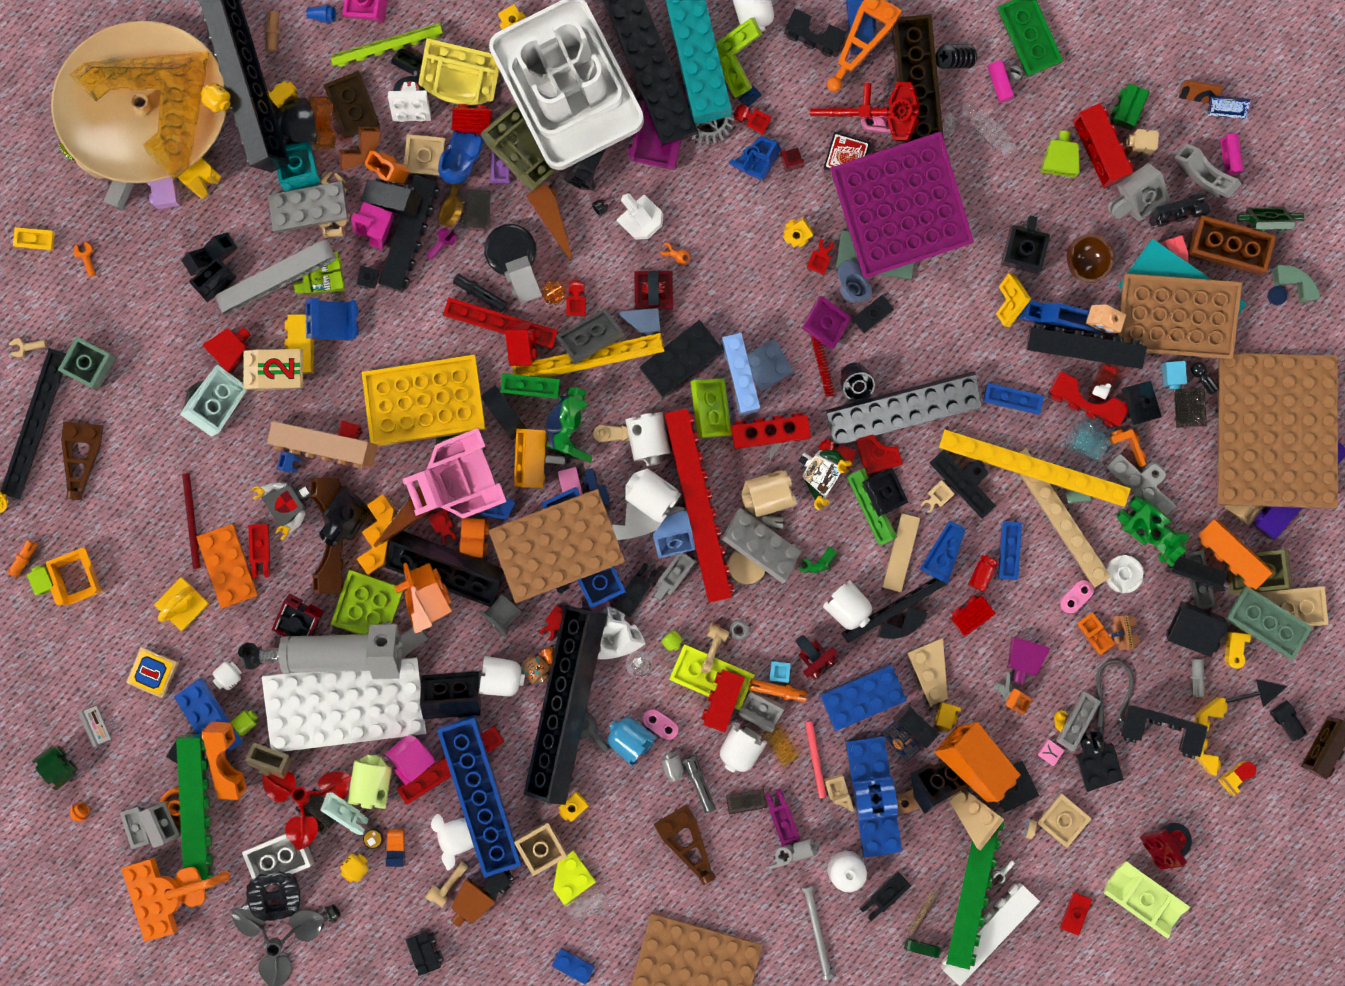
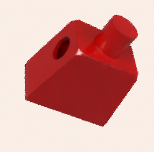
M242 327L236 334L227 328L202 346L227 372L233 373L244 358V351L250 350L244 341L251 336V333L245 327Z

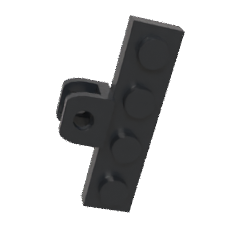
M942 450L929 462L982 519L996 507L977 486L987 475V470L978 461L971 462L962 470ZM975 468L980 469V472L977 475L973 473V470Z

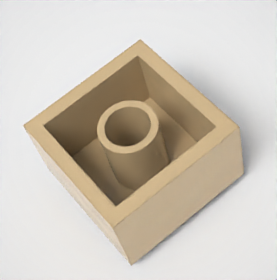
M549 820L514 840L517 849L533 876L567 857V852Z

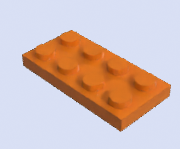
M234 524L196 536L221 609L259 596Z

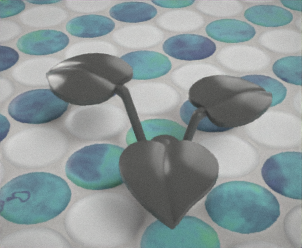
M248 905L232 910L233 921L242 934L254 937L258 934L259 929L262 931L264 943L267 944L265 948L267 956L260 961L258 969L260 976L268 986H281L290 975L292 968L290 959L287 956H279L285 941L294 932L297 939L307 942L315 939L320 933L324 917L316 911H297L289 919V925L293 929L282 940L279 938H271L269 940L265 928L262 926L266 921L254 917Z

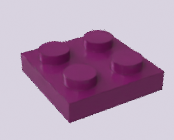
M821 295L817 298L801 328L828 348L833 349L851 317Z

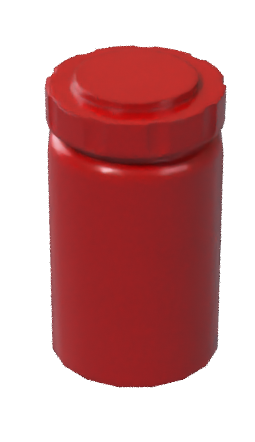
M981 555V560L978 561L968 585L985 593L999 563L993 558Z

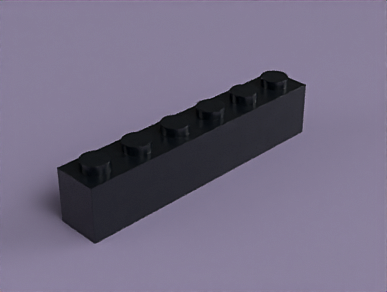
M414 175L411 184L412 187L416 188L415 192L422 195L415 217L401 214L378 283L382 287L403 293L404 289H407L410 279L408 276L410 271H413L415 268L416 260L414 258L416 253H419L421 250L422 242L420 240L422 235H425L427 232L428 224L426 222L428 217H431L433 214L434 206L432 204L434 199L437 200L440 193L437 182Z
M1035 323V326H1030L1026 349L1029 351L1143 369L1147 346L1142 344L1143 341L1131 339V342L1123 341V337L1112 336V339L1104 338V334L1093 333L1092 336L1085 335V331L1075 329L1072 333L1066 332V328L1054 326V329L1046 328L1047 325Z

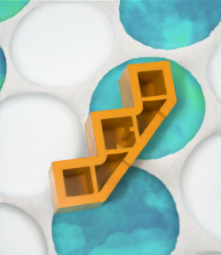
M384 494L367 505L377 519V522L362 531L372 549L357 558L367 575L373 574L386 564L391 539H389L377 548L373 546L397 512Z

